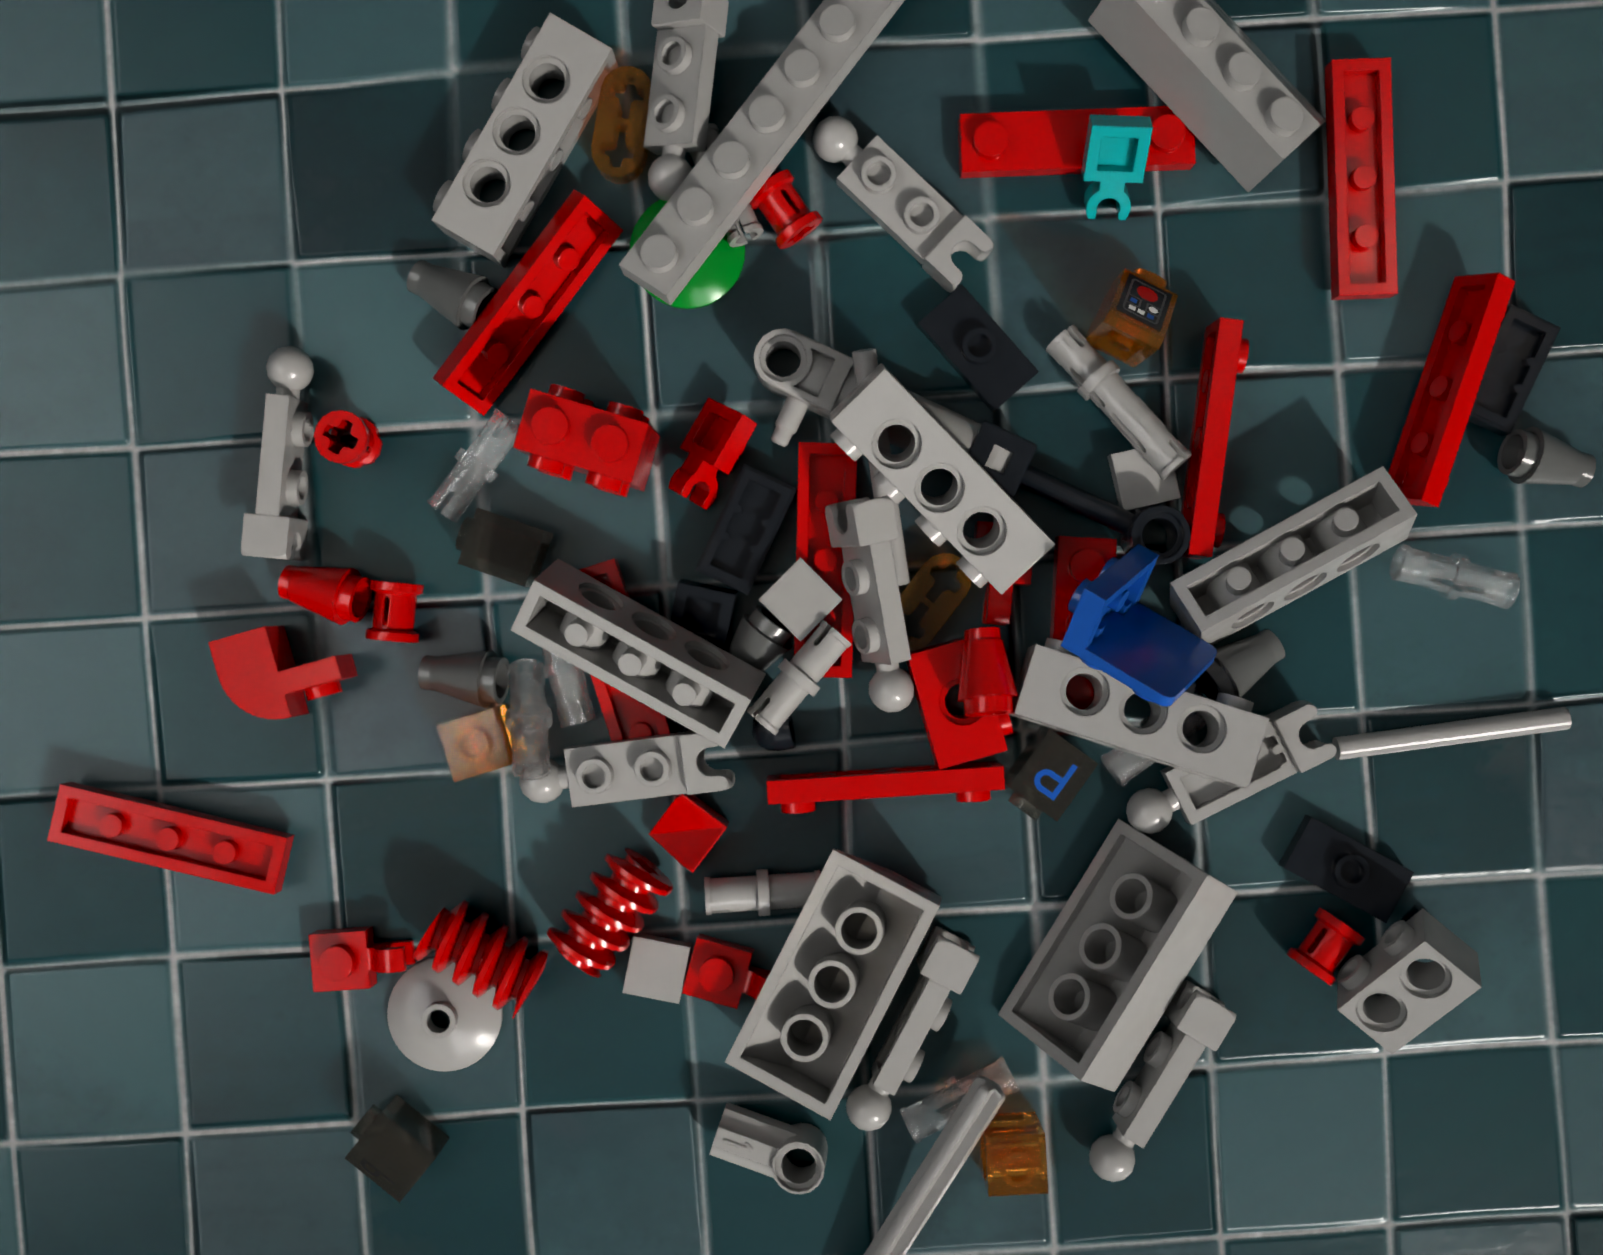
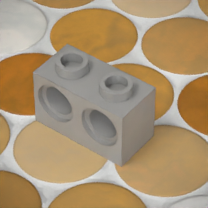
M1421 909L1408 921L1399 920L1392 924L1381 937L1380 943L1363 957L1355 955L1342 966L1337 975V1010L1388 1052L1394 1054L1482 988L1478 953L1426 910ZM1419 959H1430V960H1433V961H1432V962H1428V963H1423V962H1418V961H1416V960H1419ZM1376 993H1384V994H1388V995H1387V996H1378V995H1375V994H1376Z

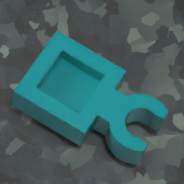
M1090 114L1081 167L1083 181H1094L1088 186L1084 194V204L1088 219H1095L1098 204L1108 198L1116 200L1118 220H1126L1131 210V202L1125 183H1143L1153 130L1150 117Z

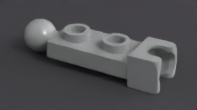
M654 0L651 25L658 31L644 148L656 155H662L652 163L648 171V185L660 200L668 201L691 172L692 168L687 160H685V154L687 152L705 151L718 38L725 37L729 7L728 0Z
M829 116L820 121L813 131L812 143L814 150L820 158L829 163L842 162L847 166L837 177L836 184L922 264V269L944 290L949 293L955 291L963 275L952 262L951 255L954 252L963 251L977 261H984L994 248L992 240L966 215L962 216L878 135L862 149L858 145L857 130L851 121L842 116Z
M287 346L274 351L269 356L266 364L267 376L276 387V394L266 393L255 513H244L241 554L243 556L303 561L306 550L308 520L298 518L299 505L305 503L308 494V476L306 471L302 470L304 447H309L313 438L314 423L312 414L307 412L308 403L300 400V390L311 383L314 368L309 355L298 347Z
M888 496L874 499L863 497L827 505L825 515L831 547L842 548L844 563L841 569V576L844 587L850 594L855 620L852 625L853 641L861 653L862 662L875 663L876 673H874L869 682V696L872 703L880 710L887 713L899 712L910 705L914 697L915 684L911 675L899 667V663L912 659L890 541L900 537L894 501Z
M1307 700L1292 702L1264 716L1270 719L1249 788L1233 787L1168 766L1160 770L1168 789L1162 792L1154 788L1138 790L1130 797L1127 803L1126 814L1128 821L1139 832L1153 834L1161 832L1167 827L1173 812L1179 809L1185 822L1193 825L1297 772L1303 773L1333 758L1336 755L1337 749L1333 744L1323 743L1318 740L1302 744L1299 738V731L1303 724L1312 720L1317 715V708Z
M688 730L686 732L569 746L563 749L566 766H560L550 758L538 757L532 759L524 765L520 773L519 786L522 793L536 803L554 801L561 795L563 789H569L573 808L679 794L692 795L723 791L733 787L735 773L730 769L718 770L709 767L704 758L706 748L718 745L692 730Z
M935 926L917 958L921 975L871 1067L872 1078L868 1084L856 1087L848 1096L846 1114L851 1123L860 1130L873 1131L880 1129L889 1120L892 1111L889 1093L895 1096L903 1080L908 1083L913 1081L925 1056V1051L920 1049L926 1035L930 1029L936 1032L939 1031L950 1012L952 1000L947 998L950 990L961 994L979 961L980 956L974 953V945L941 927Z
M1188 980L1181 984L1165 1010L1164 1014L1171 1023L1165 1032H1157L1150 1040L1143 1057L1146 1063L1134 1082L1131 1080L1127 1081L1115 1098L1113 1105L1115 1114L1112 1117L1117 1125L1113 1134L1100 1136L1092 1143L1089 1162L1093 1172L1101 1179L1111 1182L1125 1180L1133 1172L1135 1165L1134 1145L1136 1144L1144 1149L1204 1049L1208 1047L1213 1051H1217L1236 1020V1013L1226 1008L1223 1001Z

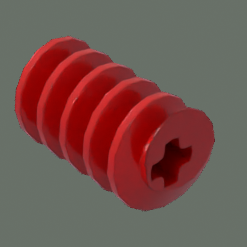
M625 848L627 855L624 859L609 853L605 855L604 860L613 872L610 877L597 872L590 874L591 881L598 889L596 895L582 890L576 892L575 896L584 908L581 914L566 908L562 910L561 916L570 927L567 932L555 927H549L546 931L547 936L561 955L592 977H601L600 970H609L615 965L616 956L613 951L622 952L630 945V938L627 932L638 933L643 929L644 919L641 913L651 915L658 910L659 902L655 894L666 896L673 890L672 882L658 867L630 848Z
M463 900L451 910L444 907L425 932L413 954V958L419 961L434 950L433 971L440 973L452 963H455L452 977L454 984L459 986L472 975L476 976L472 994L479 998L494 987L496 990L492 1003L493 1008L499 1010L511 1000H515L516 1003L512 1016L514 1019L546 967L549 951L542 949L532 958L527 959L525 955L529 941L528 938L523 936L512 946L508 947L505 945L509 929L507 925L503 924L489 935L485 933L489 914L483 912L469 923L465 920L469 906L468 901Z

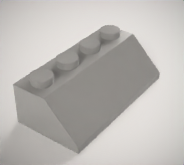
M1101 0L1088 19L1090 24L1248 193L1326 121L1214 0Z
M1118 819L998 1015L1080 1081L1115 1092L1238 892Z
M834 848L739 1032L725 1063L831 1121L940 907L942 897L890 869Z

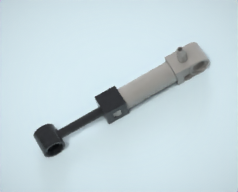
M786 328L772 330L764 335L756 345L754 364L759 381L771 393L786 399L777 417L776 427L771 436V441L782 447L787 446L792 435L797 432L807 409L830 419L829 414L857 387L853 358L797 331ZM780 349L792 350L801 361L799 368L790 376L781 377L775 375L767 367L768 359L772 353ZM908 390L1012 498L1015 496L1019 486L1113 529L1121 533V547L1125 554L1138 544L1147 548L1142 538L1143 529L1149 521H1157L1166 530L1167 541L1161 551L1158 553L1154 552L1159 555L1155 565L1172 563L1182 557L1188 549L1191 538L1190 527L1184 515L1175 508L1161 505L1143 510L1135 508L1132 512H1129L1029 465L1037 449L1035 443L986 420L980 424ZM902 425L887 427L890 444L906 450L911 442V431Z

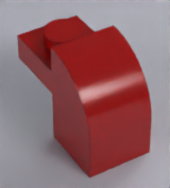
M284 625L263 626L208 642L217 676L224 692L240 709L264 719L277 720L309 714L303 691H305L307 701L342 692L340 681L358 676L352 654L335 655L296 666Z

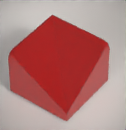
M679 794L649 835L683 867L694 873L727 829L730 821L695 795Z

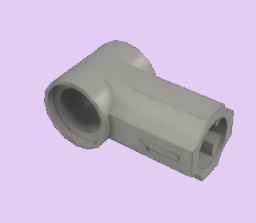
M727 1102L709 1155L772 1177L785 1191L801 1195L811 1192L822 1181L828 1154V1144L821 1130L812 1124L797 1123L790 1125ZM797 1148L804 1149L811 1153L815 1162L810 1166L799 1167L789 1161L786 1153Z

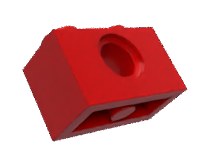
M964 637L910 652L912 660L906 661L909 674L915 684L914 692L934 763L939 770L1008 751L1004 736L1013 734L1009 714L968 717L965 715H952L947 710L945 705L946 694L951 687L960 684Z

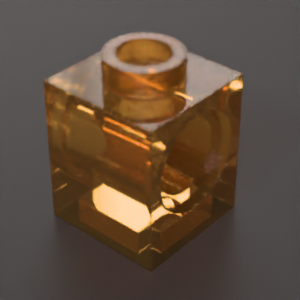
M507 703L436 725L454 782L509 766L524 758Z
M1036 1112L996 1114L979 1140L981 1173L988 1196L1047 1194L1048 1178L1045 1133Z

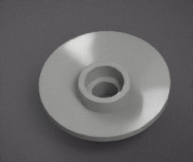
M432 957L411 967L394 986L387 1008L388 1026L399 1050L415 1064L434 1071H456L476 1063L491 1049L501 1030L503 1007L496 1010L492 1006L496 990L494 987L477 998L472 994L476 976L472 975L458 986L452 982L455 963H452L442 972L436 973L432 969L434 959ZM442 1010L447 1013L450 1019L449 1026L446 1028L435 1026L431 1020L432 1011Z

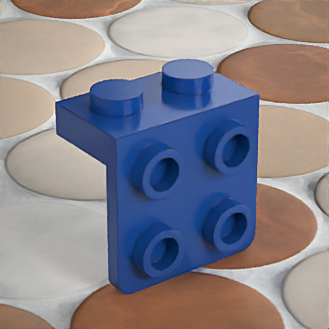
M1138 544L1122 558L1112 557L1095 580L1085 579L1077 587L1068 604V610L1074 614L1061 647L1080 657L1087 666L1101 670L1130 687L1140 698L1167 707L1171 706L1211 666L1217 655V650L1210 643L1139 603L1159 555Z

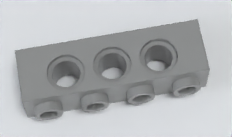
M549 13L541 28L536 26L527 35L521 49V58L523 59L512 79L507 77L498 86L491 104V108L494 110L483 130L476 129L470 135L462 153V159L465 162L454 181L447 180L441 186L433 203L435 214L431 220L444 234L503 268L507 265L619 69L611 47L552 13ZM559 79L565 82L564 88L558 96L551 99H543L537 96L540 86L545 81ZM522 129L535 131L534 141L528 148L520 151L509 149V141L514 133ZM495 179L506 182L505 191L498 200L493 202L480 201L481 189L487 182Z
M882 363L829 414L831 422L837 427L830 434L835 443L852 460L857 461L864 455L879 470L873 477L875 483L896 504H899L906 498L921 513L915 520V523L937 546L940 547L948 540L963 555L956 564L980 589L989 582L1002 595L1055 545L1047 533ZM891 425H902L911 431L909 446L899 454H887L878 447L880 434ZM934 469L948 470L952 473L953 482L945 494L931 497L921 491V482L928 472ZM978 512H986L993 515V526L987 535L981 538H969L963 534L964 524L971 515Z
M1384 466L1170 582V606L1185 630L1214 645L1406 540L1417 517V512Z
M560 559L555 560L534 579L511 628V631L724 749L766 675L761 670Z
M1046 638L1044 646L1034 644L1028 647L1016 684L1018 697L1013 698L1014 712L1009 713V715L1226 785L1249 788L1270 719L1252 713L1253 702L1226 693H1218L1216 701L1194 694L1196 684L1193 683L1171 706H1161L1155 702L1148 701L1151 709L1150 717L1142 727L1137 728L1128 722L1124 713L1127 699L1135 694L1130 687L1101 670L1087 666L1078 656L1061 647V640ZM1075 675L1088 679L1094 689V697L1091 704L1083 710L1074 707L1066 696L1067 684ZM1192 712L1201 715L1207 724L1206 737L1196 746L1190 744L1183 734L1184 720Z

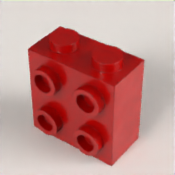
M550 384L548 393L530 388L513 448L529 456L526 466L535 468L541 473L571 481L574 471L587 475L586 484L592 485L595 489L627 498L629 488L645 491L660 436L649 424L650 419L643 416V411L613 401L608 402L606 411L593 407V401L585 399L586 394L557 384Z

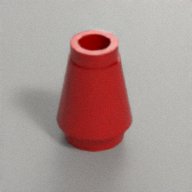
M288 565L283 569L278 581V594L281 598L290 600L292 603L339 625H344L349 621L354 623L360 622L366 615L371 603L372 590L370 589V579L361 576L355 568L298 567Z
M979 627L965 630L958 702L964 703L965 716L984 717L1013 713V698H1017L1018 693L1004 643L1001 639L1000 628Z

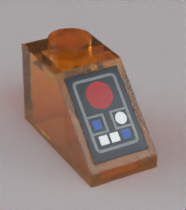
M1125 268L1114 279L1085 338L1093 348L1135 368L1159 350L1165 338L1178 295L1165 288L1167 282L1159 275L1141 268H1136L1134 272Z

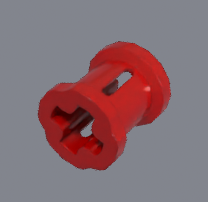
M788 169L782 170L768 178L750 202L753 209H760L778 235L775 243L779 249H787L801 241L816 229L823 220L818 211H810L792 185L795 177Z
M344 410L331 411L324 415L317 423L314 432L315 446L320 455L328 461L355 469L374 463L379 457L383 446L379 430L375 424L366 418L358 417L356 414ZM344 431L349 432L358 439L353 449L340 441Z
M370 580V589L375 591L372 627L366 629L365 638L419 643V633L414 631L417 596L423 594L424 585Z
M1319 907L1315 913L1318 920L1298 949L1291 947L1286 955L1332 987L1336 981L1333 973L1352 946H1361L1365 938L1344 922Z

